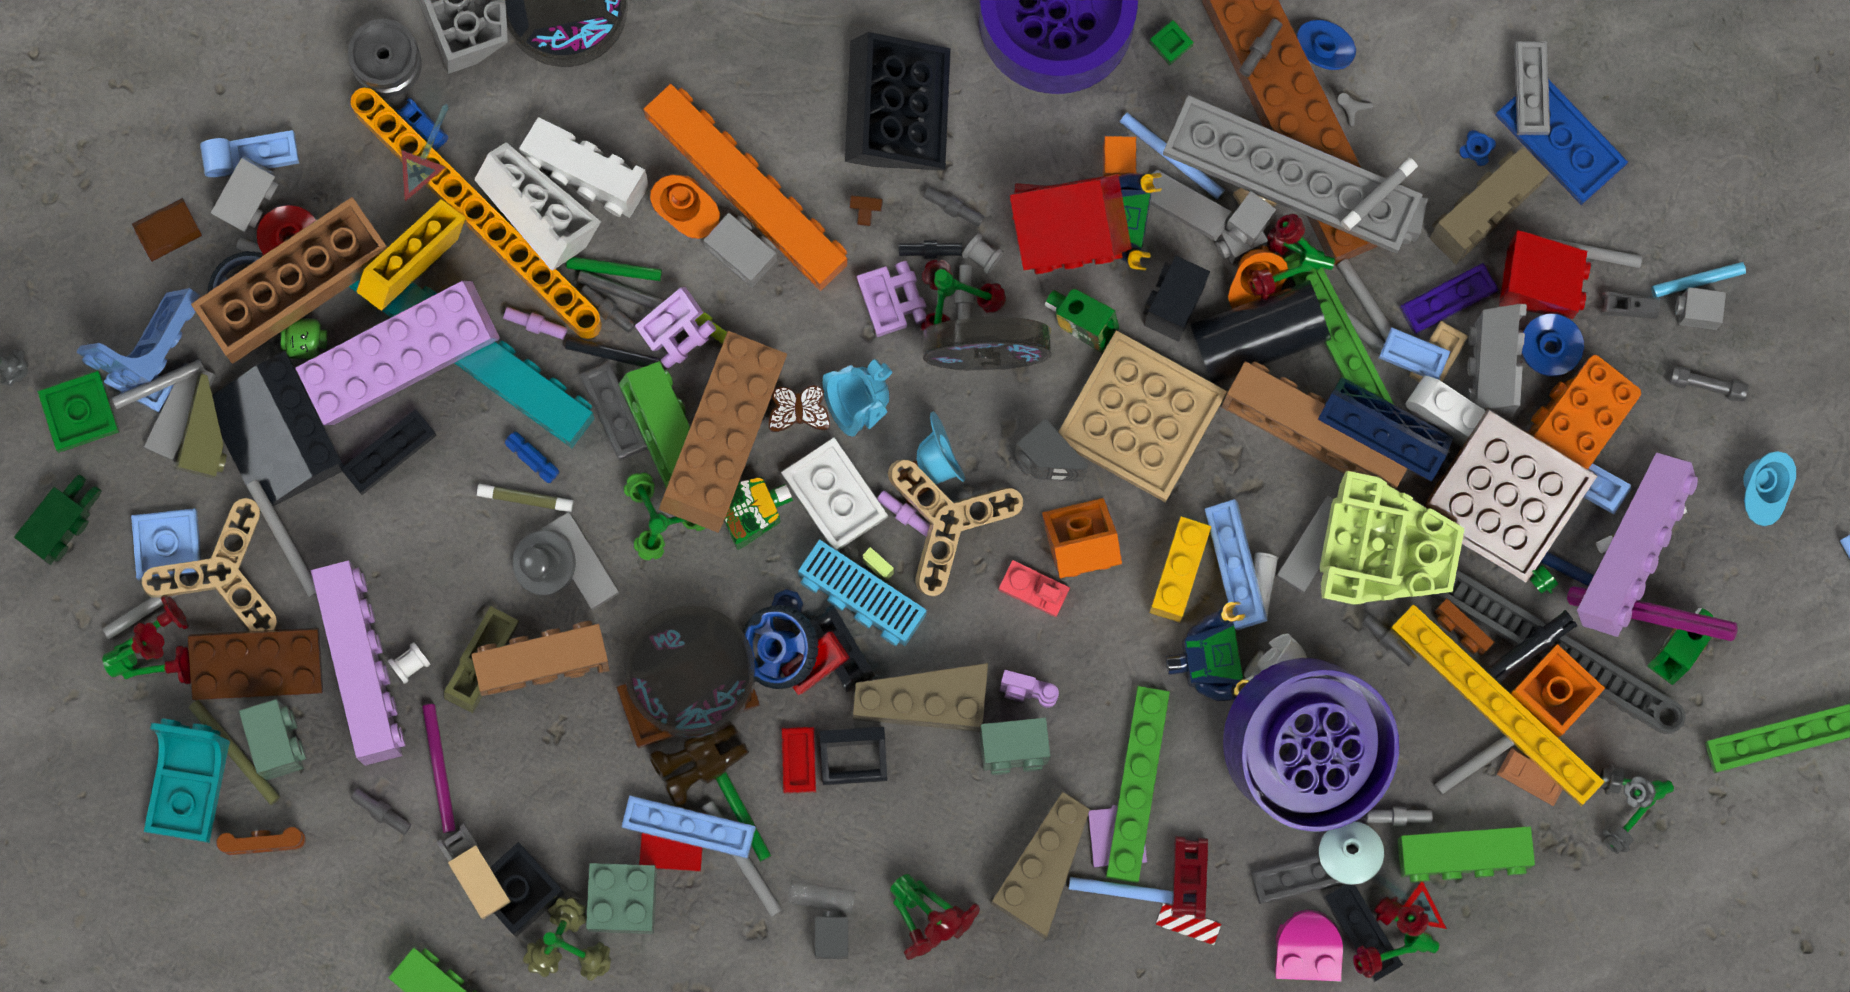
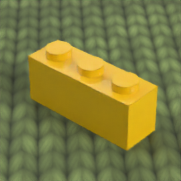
M1182 516L1180 517L1149 613L1180 623L1211 526Z

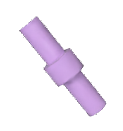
M509 307L505 310L503 319L525 326L527 331L536 334L542 332L562 340L565 338L567 328L546 321L545 316L533 312L529 315Z
M886 491L879 495L877 498L878 502L896 514L895 518L905 526L907 524L911 525L921 534L927 536L930 524L916 514V509L908 503L902 504Z

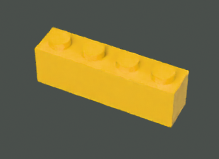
M440 199L363 270L356 292L382 311L458 240L466 217Z

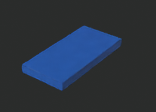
M1548 79L1549 135H1517L1516 96L1504 105L1495 116L1574 199L1582 205L1628 164V161Z

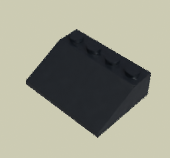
M866 32L850 41L845 162L870 167L945 170L951 48L872 32Z
M285 351L254 366L212 395L221 436L245 484L247 485L258 479L272 506L342 472L341 468L345 465L291 359Z

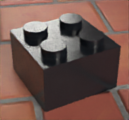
M1175 256L1172 264L1166 262L1156 284V287L1160 289L1158 292L1152 290L1145 304L1143 315L1147 316L1144 326L1179 342L1206 286L1210 271L1179 256Z
M519 842L490 867L511 901L494 912V914L515 937H518L557 901V898L565 894Z

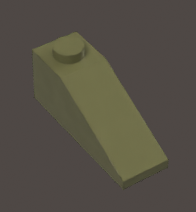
M200 374L197 378L175 469L214 478L217 472H223L227 454L222 453L224 445L208 375Z

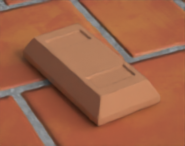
M1511 747L1497 773L1498 776L1551 806L1555 805L1563 790L1526 754L1514 747Z

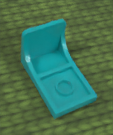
M162 718L160 724L151 723L150 730L154 731L158 737L159 754L144 832L210 843L230 741L221 737V731L213 730L211 726L193 723L192 729H190V726L182 725L179 721Z

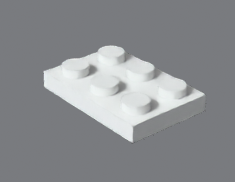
M832 438L781 472V475L826 541L836 551L888 518L887 513L835 438Z

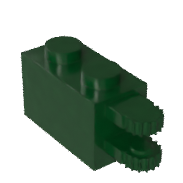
M77 475L63 492L53 487L14 536L17 541L49 565L54 560L56 562L59 561L68 550L67 544L73 536H79L85 530L89 523L87 520L90 516L88 511L102 492L101 489L94 486L86 493L79 504L75 503L73 498L82 489L86 478L82 475Z

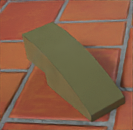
M490 606L460 658V664L444 691L445 700L474 713L482 695L479 690L471 654L477 653L478 647L488 644H496L497 648L509 645V640L512 639L519 620Z

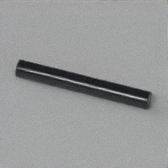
M571 337L567 338L565 345L566 350L645 367L661 360V358Z

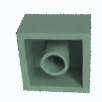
M275 699L239 711L257 774L265 780H270L304 769L302 760L307 759L302 741H298L297 737L294 736L293 729H297L298 726L293 710H289L288 706H284Z
M1046 718L981 724L979 733L984 771L991 770V775H1002L1010 773L1011 768L1023 767L1024 772L1042 770V766L1048 764L1050 748Z
M589 863L586 929L589 932L654 934L656 866Z

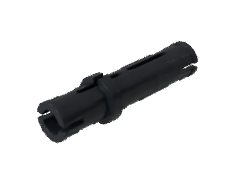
M1564 610L1543 627L1541 625L1536 627L1534 634L1493 664L1488 665L1487 668L1500 684L1502 680L1547 647L1552 649L1555 646L1554 642L1573 628L1578 627V625L1573 621L1570 614Z

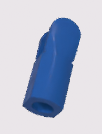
M408 98L406 100L408 103L401 110L396 109L395 112L437 151L447 142L449 136L411 98ZM417 112L421 117L413 124L409 119Z

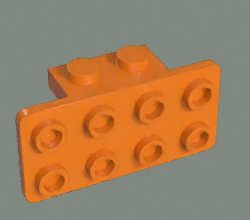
M1593 355L1588 358L1574 379L1564 383L1560 381L1556 384L1549 394L1552 398L1546 407H1540L1533 415L1531 421L1534 424L1528 432L1589 469L1641 396V390L1602 358Z

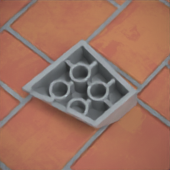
M1527 304L1485 309L1474 323V327L1470 326L1468 331V345L1473 346V357L1468 359L1467 371L1468 376L1473 377V389H1468L1467 399L1485 411L1489 408L1508 419L1519 408L1521 400L1523 366L1522 361H1517V355L1522 354L1525 333L1519 330V321L1523 315L1526 316Z

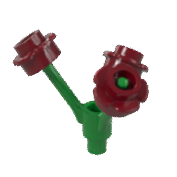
M1297 214L1282 216L1277 221L1276 227L1268 234L1267 244L1269 245V251L1272 253L1277 252L1283 255L1288 249L1299 253L1300 265L1273 276L1268 269L1252 271V277L1248 279V284L1254 296L1260 295L1262 299H1267L1268 295L1276 290L1275 282L1301 272L1311 271L1312 268L1316 270L1320 268L1333 269L1335 258L1325 256L1323 251L1317 250L1302 237L1305 233V226Z
M930 260L925 265V271L922 272V280L932 290H938L936 312L926 316L921 329L932 341H942L951 335V321L948 316L943 314L945 298L953 295L956 290H962L977 296L978 305L986 313H996L1004 306L1006 302L1005 290L998 283H987L980 289L963 284L953 278V274L950 271L951 266L948 262L944 260Z
M1385 896L1374 909L1377 913L1376 920L1377 922L1380 920L1386 926L1393 920L1396 921L1398 929L1402 933H1406L1404 937L1405 945L1404 947L1379 954L1375 947L1365 948L1360 946L1357 949V955L1353 957L1356 971L1359 974H1363L1366 978H1371L1375 973L1381 971L1382 961L1406 953H1415L1417 950L1422 953L1426 951L1433 954L1436 953L1439 949V942L1433 940L1430 934L1424 932L1427 928L1429 917L1427 913H1424L1423 907L1415 904L1409 908L1404 907L1397 901V896H1394L1392 899Z

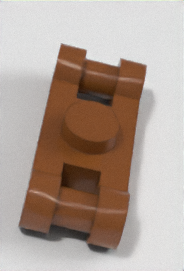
M289 827L280 835H271L270 830L251 832V837L237 838L230 833H223L218 837L216 844L218 849L227 855H242L301 849L306 843V837L299 829Z

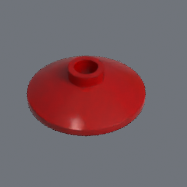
M293 205L280 206L271 210L262 218L257 229V243L263 255L267 254L282 244L286 236H294L315 222V217L307 210Z

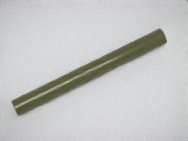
M199 700L194 701L188 707L202 725L211 726L213 730L221 731L220 736L230 741L229 757L270 805L276 803L281 798L267 780L256 773L252 762Z

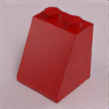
M1517 230L1507 246L1499 307L1527 304L1526 311L1559 314L1569 319H1574L1579 310L1583 311L1585 307L1586 292L1582 291L1583 280H1588L1591 269V262L1586 261L1588 251Z

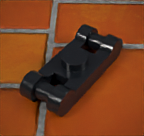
M831 605L824 609L825 613L816 618L812 616L808 619L815 629L818 640L825 635L822 631L823 628L830 624H833L836 631L833 633L850 658L834 671L845 691L848 692L855 688V683L862 679L867 681L875 675L834 605ZM854 659L858 667L847 673L843 665Z

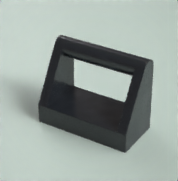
M884 727L820 731L823 785L888 781ZM879 744L880 769L829 772L827 747Z

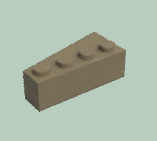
M1524 147L1517 153H1514L1512 150L1507 153L1498 163L1501 166L1493 174L1490 171L1487 172L1476 183L1478 187L1471 194L1466 192L1454 204L1455 208L1448 214L1444 213L1433 223L1434 231L1430 236V240L1455 265L1542 185L1550 174Z
M988 663L858 682L855 689L853 720L980 732L981 724H983Z
M1064 792L1061 793L991 902V905L1045 940L1048 936L1090 811L1089 808Z

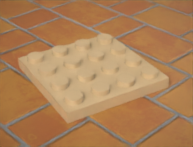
M1116 330L1058 433L1078 455L1166 503L1228 391Z

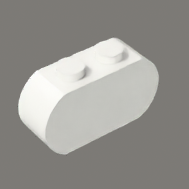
M1424 376L1405 403L1414 416L1454 437L1453 442L1460 447L1464 445L1485 413L1484 409L1442 381L1430 376Z

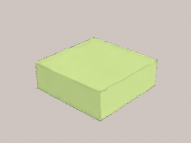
M871 547L863 554V563L883 581L887 582L894 574V568Z

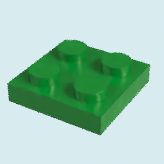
M99 371L37 391L58 453L120 432L102 375Z

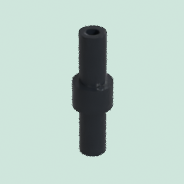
M924 240V243H899V256H924V259H937V256H962V243H937V240Z

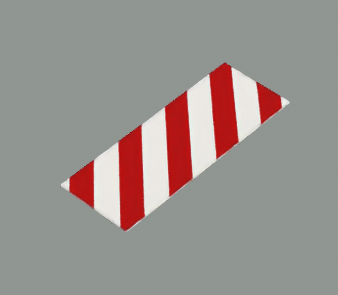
M1163 903L1156 925L1211 945L1215 944L1221 927L1220 923L1206 918L1194 919V915H1182V918L1171 917L1172 906Z

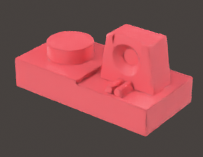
M1012 560L998 591L1053 617H1057L1070 587Z

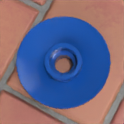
M1312 20L1304 23L1297 32L1296 37L1307 59L1316 66L1328 70H1340L1348 67L1355 58L1356 47L1354 41L1344 29L1334 23L1324 20Z
M1559 314L1538 316L1523 331L1525 338L1522 356L1528 366L1539 374L1546 376L1566 374L1574 369L1582 358L1584 351L1582 333L1578 326L1565 316ZM1545 344H1554L1555 352L1550 353L1546 351Z

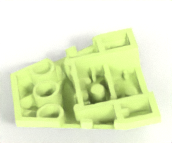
M1346 471L1339 486L1338 497L1334 498L1331 504L1320 562V572L1323 573L1321 581L1322 598L1348 604H1362L1372 601L1453 592L1465 528L1435 510L1427 509L1412 500L1413 497L1395 490L1379 477Z

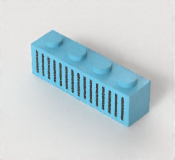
M820 539L798 570V575L802 578L800 583L814 593H817L818 590L829 596L827 601L831 605H834V607L841 611L846 607L856 614L854 619L867 628H870L871 625L882 631L880 636L894 646H897L898 643L906 646L927 614L925 608Z

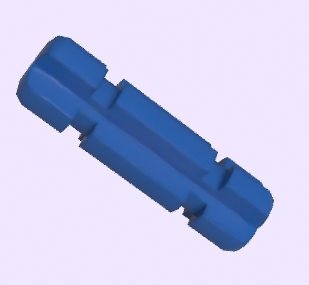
M513 432L507 437L505 445L513 453L517 452L518 457L535 473L539 472L540 477L545 482L551 483L559 474L558 468L551 462L547 463V458L529 442L525 443L524 438L518 432Z

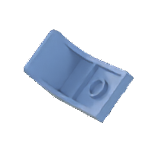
M190 288L167 292L134 350L126 357L101 343L79 346L77 353L83 357L82 361L86 365L96 370L101 368L110 374L109 379L120 386L126 387V385L151 382L153 377L158 375L165 367L167 362L165 356L169 349L175 347L182 336L180 330L183 324L195 314L196 311L191 304L198 300L200 295Z

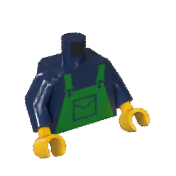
M1126 173L1119 176L1132 249L1122 252L1123 258L1120 259L1127 262L1132 269L1145 271L1146 268L1140 265V258L1151 257L1149 252L1137 251L1136 249L1141 250L1143 247L1151 194L1162 190V188H1156L1153 185V179L1162 177L1161 173Z
M1229 602L1223 609L1204 616L1187 632V637L1182 641L1183 653L1166 656L1168 675L1186 672L1189 687H1195L1199 694L1215 701L1235 700L1239 692L1249 682V680H1243L1234 623H1229V621H1242L1245 618V614H1240L1236 617L1233 614V608L1241 603Z

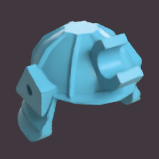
M874 359L870 362L868 368H856L850 365L839 370V372L831 371L823 375L822 385L826 404L834 421L846 435L855 436L858 431L862 430L864 425L871 429L888 412L885 407L889 402V390L885 380L890 377L892 370L886 363L881 365L878 360Z

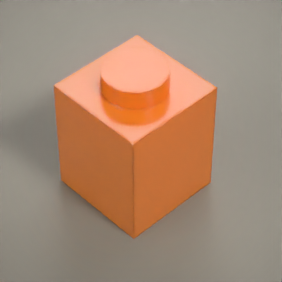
M1105 136L1103 142V176L1113 174L1121 176L1126 173H1136V137Z

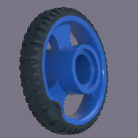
M769 606L756 612L745 624L740 640L745 646L750 660L751 671L748 670L749 675L757 683L772 689H785L793 687L807 678L817 660L818 639L816 638L814 627H812L811 622L804 614L789 606ZM779 616L791 620L801 632L796 636L790 631H776L773 625V617ZM756 633L761 635L757 644V651L760 658L765 662L762 667H759L753 652V641ZM778 640L781 642L782 651L780 654H778V652L776 651V643ZM799 652L803 654L804 657L798 669L791 675L781 678L779 672L781 663L790 662L799 655Z

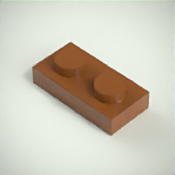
M1446 599L1435 610L1434 613L1439 616L1436 619L1438 623L1449 632L1454 630L1462 638L1460 640L1461 644L1472 654L1478 652L1482 656L1493 645L1494 641L1450 600Z

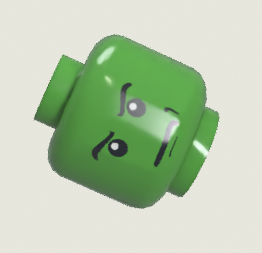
M301 318L281 331V351H286L289 358L313 359L319 356L320 349H327V330H321L320 322L317 319Z

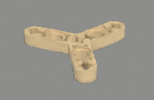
M896 460L888 470V477L892 485L930 523L915 580L917 589L925 595L936 596L945 590L961 531L1013 517L1023 507L1021 494L1012 488H1000L952 502L912 461ZM899 467L904 469L909 467L908 476L915 482H918L919 478H921L922 482L913 487L906 480L899 481L897 478L900 476V473L897 470ZM928 487L932 490L934 498L931 504L923 506L918 501V493L921 489ZM1005 494L1008 497L1014 498V503L1010 504L1009 511L1007 507L993 508L989 501V498L992 497V503L1002 502L1005 500ZM979 501L985 506V515L981 519L975 520L970 515V507L973 503ZM949 510L951 511L950 516L955 518L953 524L947 525L945 533L952 534L951 539L935 535L936 530L944 531L945 522L940 519L941 515H947ZM938 541L944 542L947 546V554L942 559L934 558L931 552L933 544ZM928 561L933 564L943 565L942 570L935 569L934 578L938 580L937 586L932 585L930 590H928V584L924 583L925 577H931L933 567L927 566Z
M248 498L239 499L234 503L211 559L148 569L142 577V586L147 595L153 598H161L163 595L168 597L216 589L249 631L265 630L262 627L258 629L254 627L256 618L252 613L247 618L243 615V613L250 611L257 602L261 605V607L256 608L257 613L262 618L270 617L267 630H275L277 620L274 612L239 571L259 522L260 510L257 503ZM245 506H250L251 513L255 515L253 518H247L244 523L243 529H250L248 534L238 528H229L231 523L238 526L240 514L236 511L238 509L244 510ZM234 534L241 537L243 546L240 550L231 552L225 548L224 540L229 535ZM217 565H224L226 570H231V573L226 575V580L219 581L218 576L208 577L210 583L203 584L204 574L201 567L208 566L207 573L217 571ZM186 569H193L198 573L199 579L193 586H185L180 582V574ZM175 571L174 579L177 589H171V582L161 584V590L155 591L153 586L147 585V582L152 581V575L159 574L160 579H170L168 572ZM238 589H245L250 592L251 601L246 606H238L232 600L233 593Z

